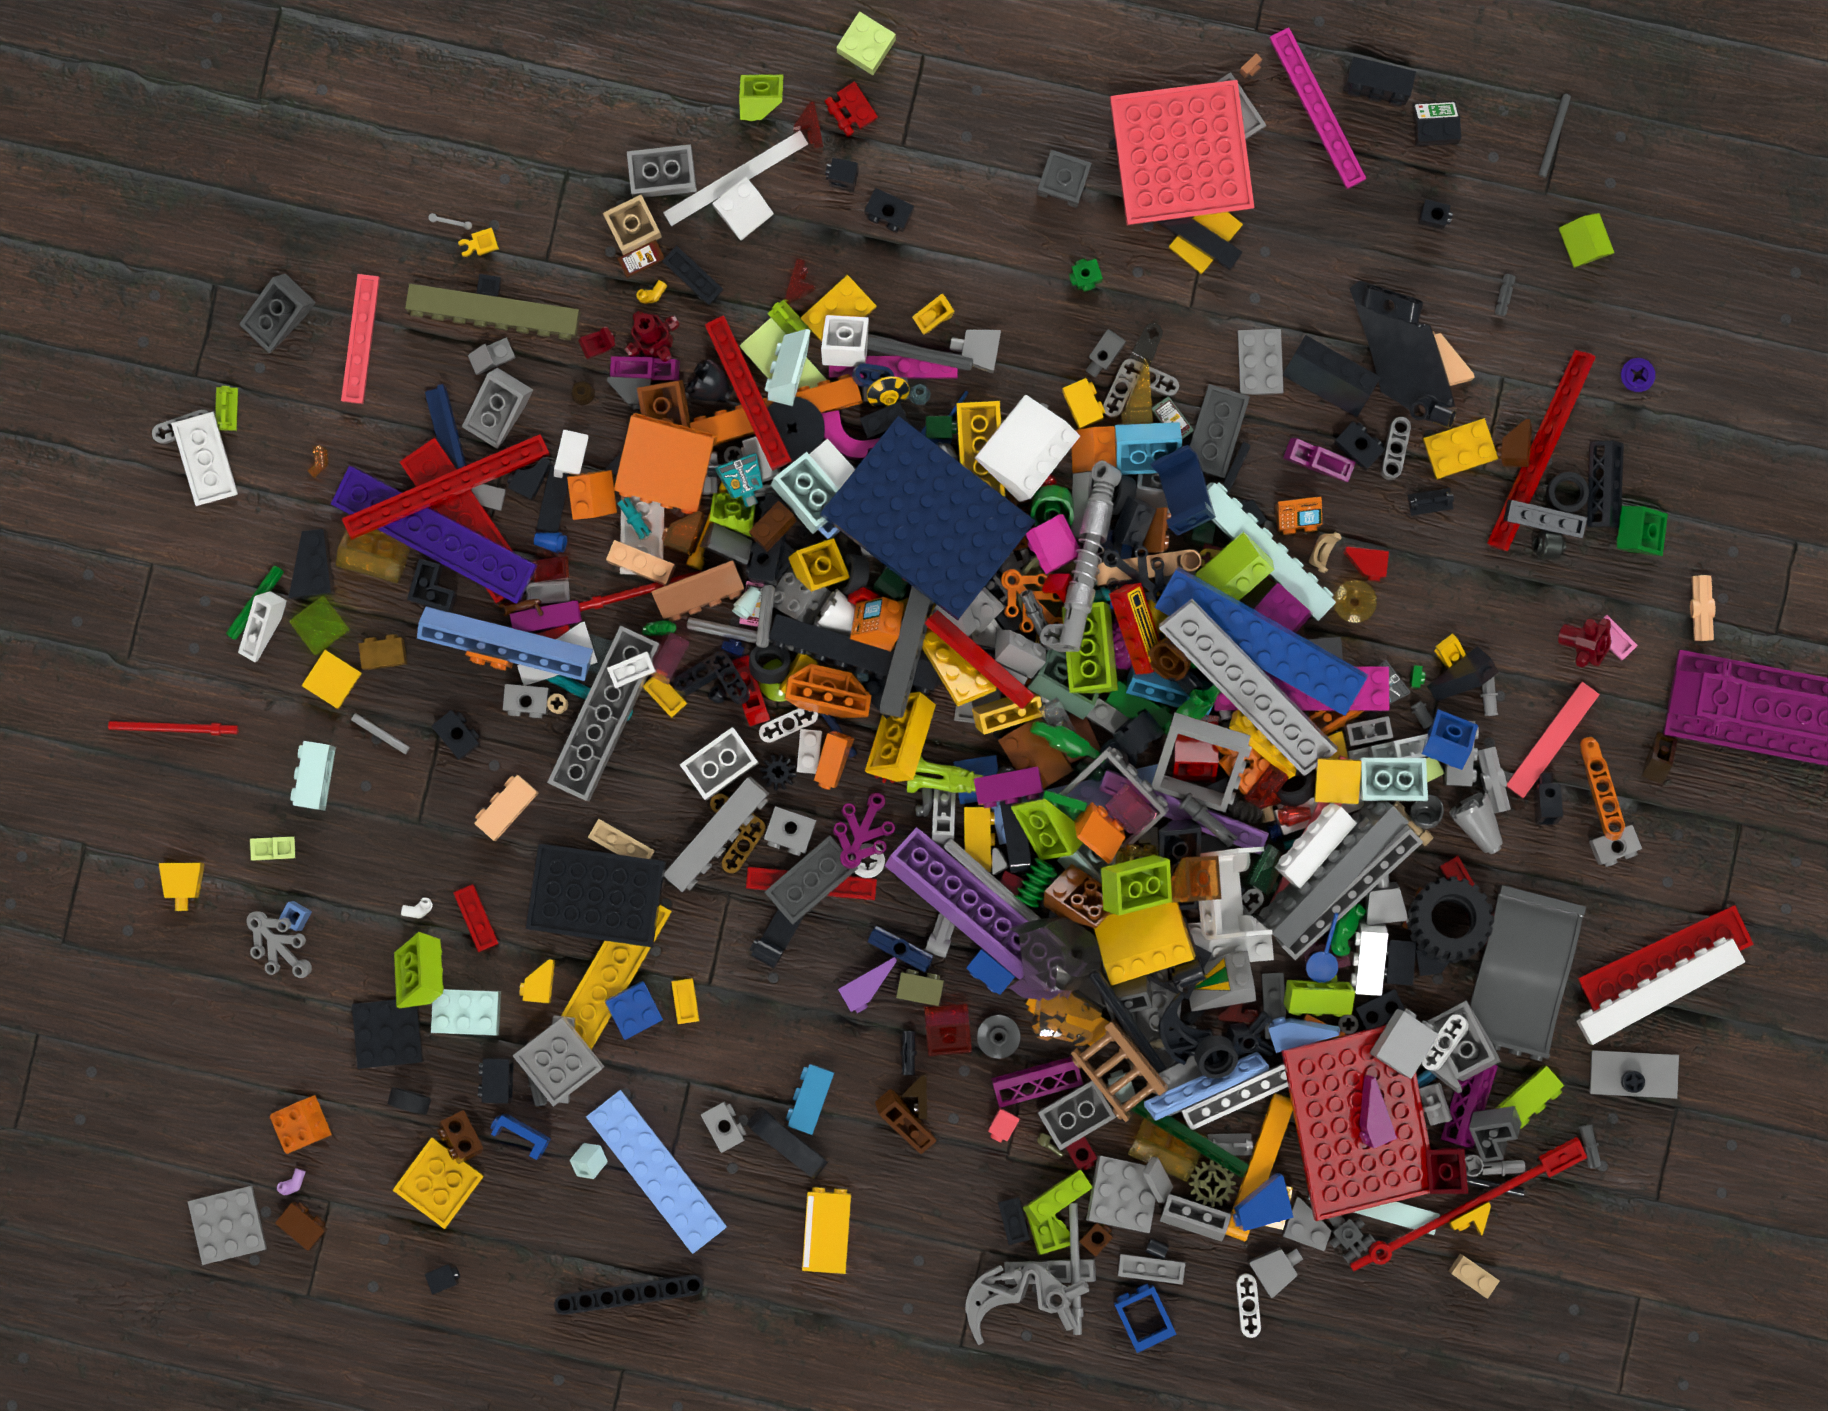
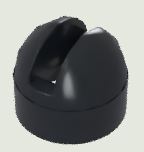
M718 684L708 694V698L717 704L723 703V697H727L726 690Z

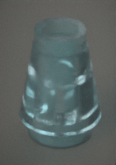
M915 384L909 391V397L913 403L922 405L930 399V390L924 384ZM923 389L924 393L922 395L916 394V390Z

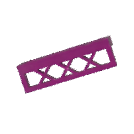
M1073 1056L991 1078L999 1108L1083 1085L1079 1068L1072 1061ZM1075 1070L1077 1081L1068 1083L1062 1079L1065 1072ZM1049 1076L1057 1080L1051 1088L1041 1085L1044 1078ZM1030 1082L1036 1086L1030 1094L1020 1091L1024 1083ZM1009 1088L1015 1091L1011 1099L1002 1101L999 1090Z
M1493 1065L1465 1081L1458 1080L1462 1091L1465 1085H1470V1094L1464 1097L1463 1092H1454L1450 1106L1452 1120L1445 1123L1441 1136L1442 1140L1471 1149L1474 1148L1475 1142L1469 1129L1473 1112L1485 1110L1497 1071V1065ZM1463 1104L1464 1114L1458 1118L1457 1108ZM1457 1126L1459 1130L1456 1139L1449 1137L1451 1128Z

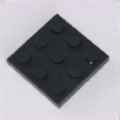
M396 1000L352 1004L358 1069L423 1062L418 1006L398 1008L396 1007Z

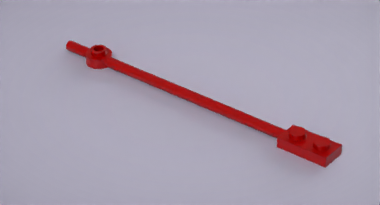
M1575 1137L1538 1157L1541 1162L1538 1166L1388 1244L1383 1241L1373 1243L1369 1248V1254L1349 1264L1354 1272L1371 1262L1379 1265L1385 1264L1391 1259L1392 1251L1543 1172L1550 1178L1586 1159L1587 1156L1580 1140ZM1378 1249H1382L1380 1253H1376Z

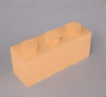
M614 540L606 558V561L612 565L664 586L669 585L676 568L670 562Z
M519 775L516 777L511 776L504 784L506 787L501 794L497 792L491 798L490 802L492 804L488 809L483 808L475 817L477 821L474 824L493 841H497L539 793Z

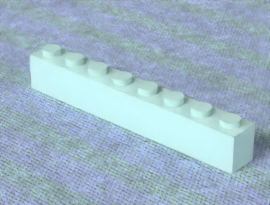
M1210 482L1207 485V489L1216 516L1212 521L1232 541L1244 531L1273 560L1274 571L1268 576L1276 584L1282 585L1313 613L1310 616L1313 620L1319 621L1336 603L1332 599L1334 595L1326 587L1322 589L1317 584L1319 580L1312 573L1309 572L1307 574L1302 569L1303 564L1295 557L1292 559L1287 554L1288 549L1280 542L1276 544L1271 539L1273 537L1272 533L1265 527L1261 529L1256 524L1258 520L1251 513L1246 514L1241 509L1243 505L1236 498L1231 499L1226 494L1228 490L1222 484Z

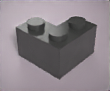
M1147 975L1112 986L1108 983L1136 1024L1137 1011L1153 1008L1152 990ZM1105 1001L1111 1020L1115 1019L1120 1027L1126 1031Z
M1515 1106L1473 1112L1469 1129L1483 1162L1504 1159L1507 1141L1518 1139L1521 1120Z

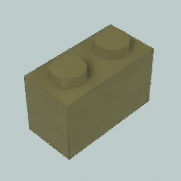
M906 969V973L901 972L896 998L939 1006L944 980H940V975L928 973L927 977L918 975L919 971Z

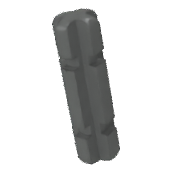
M1505 274L1503 277V285L1501 286L1497 301L1499 304L1496 305L1495 309L1496 315L1505 316L1507 314V305L1510 303L1513 291L1512 286L1516 279L1513 275Z

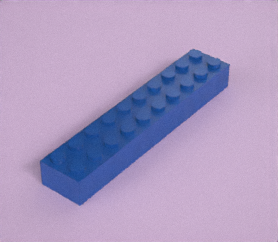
M1178 567L1175 570L1154 608L1170 616L1189 600L1193 599L1261 669L1346 716L1368 678L1367 673L1184 569Z

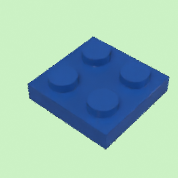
M643 981L604 1001L624 1040L663 1020Z

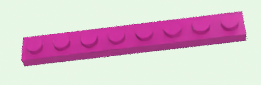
M1288 27L1270 36L1269 39L1346 190L1365 181L1366 176L1290 28Z

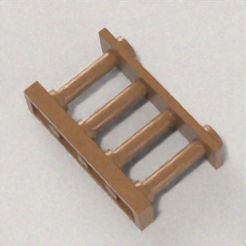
M1113 1019L1105 1026L1107 1031H1105L1106 1034L1082 1053L1076 1048L1071 1055L1073 1056L1072 1061L1078 1068H1083L1114 1107V1114L1120 1120L1123 1119L1127 1122L1132 1116L1128 1112L1131 1108L1152 1092H1157L1160 1096L1168 1089V1085L1116 1020ZM1110 1041H1116L1121 1047L1119 1052L1095 1070L1087 1059ZM1124 1058H1129L1134 1064L1133 1069L1108 1087L1101 1076ZM1138 1075H1143L1148 1081L1146 1083L1147 1086L1122 1104L1115 1093Z

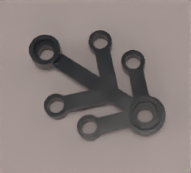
M1137 545L1134 548L1139 572L1123 561L1117 550L1113 548L1105 550L1102 555L1104 564L1110 568L1117 567L1132 578L1120 581L1116 578H1111L1107 581L1108 590L1113 592L1126 584L1141 583L1143 587L1149 590L1144 592L1146 600H1152L1157 604L1161 597L1157 595V592L1159 590L1164 591L1167 584H1164L1163 568L1165 564L1162 558L1154 557L1150 562L1152 569L1155 571V583L1148 579L1146 559L1148 550L1144 545ZM1140 549L1145 550L1142 555L1137 554ZM1114 554L1113 559H1107V556ZM1155 562H1161L1159 567H1154ZM1112 583H1117L1115 588H1110Z

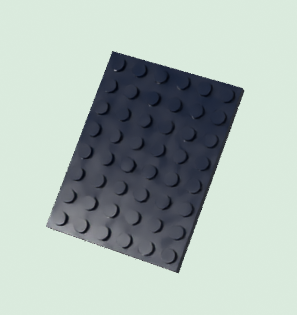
M899 416L820 513V516L957 621L1035 523L1034 519Z

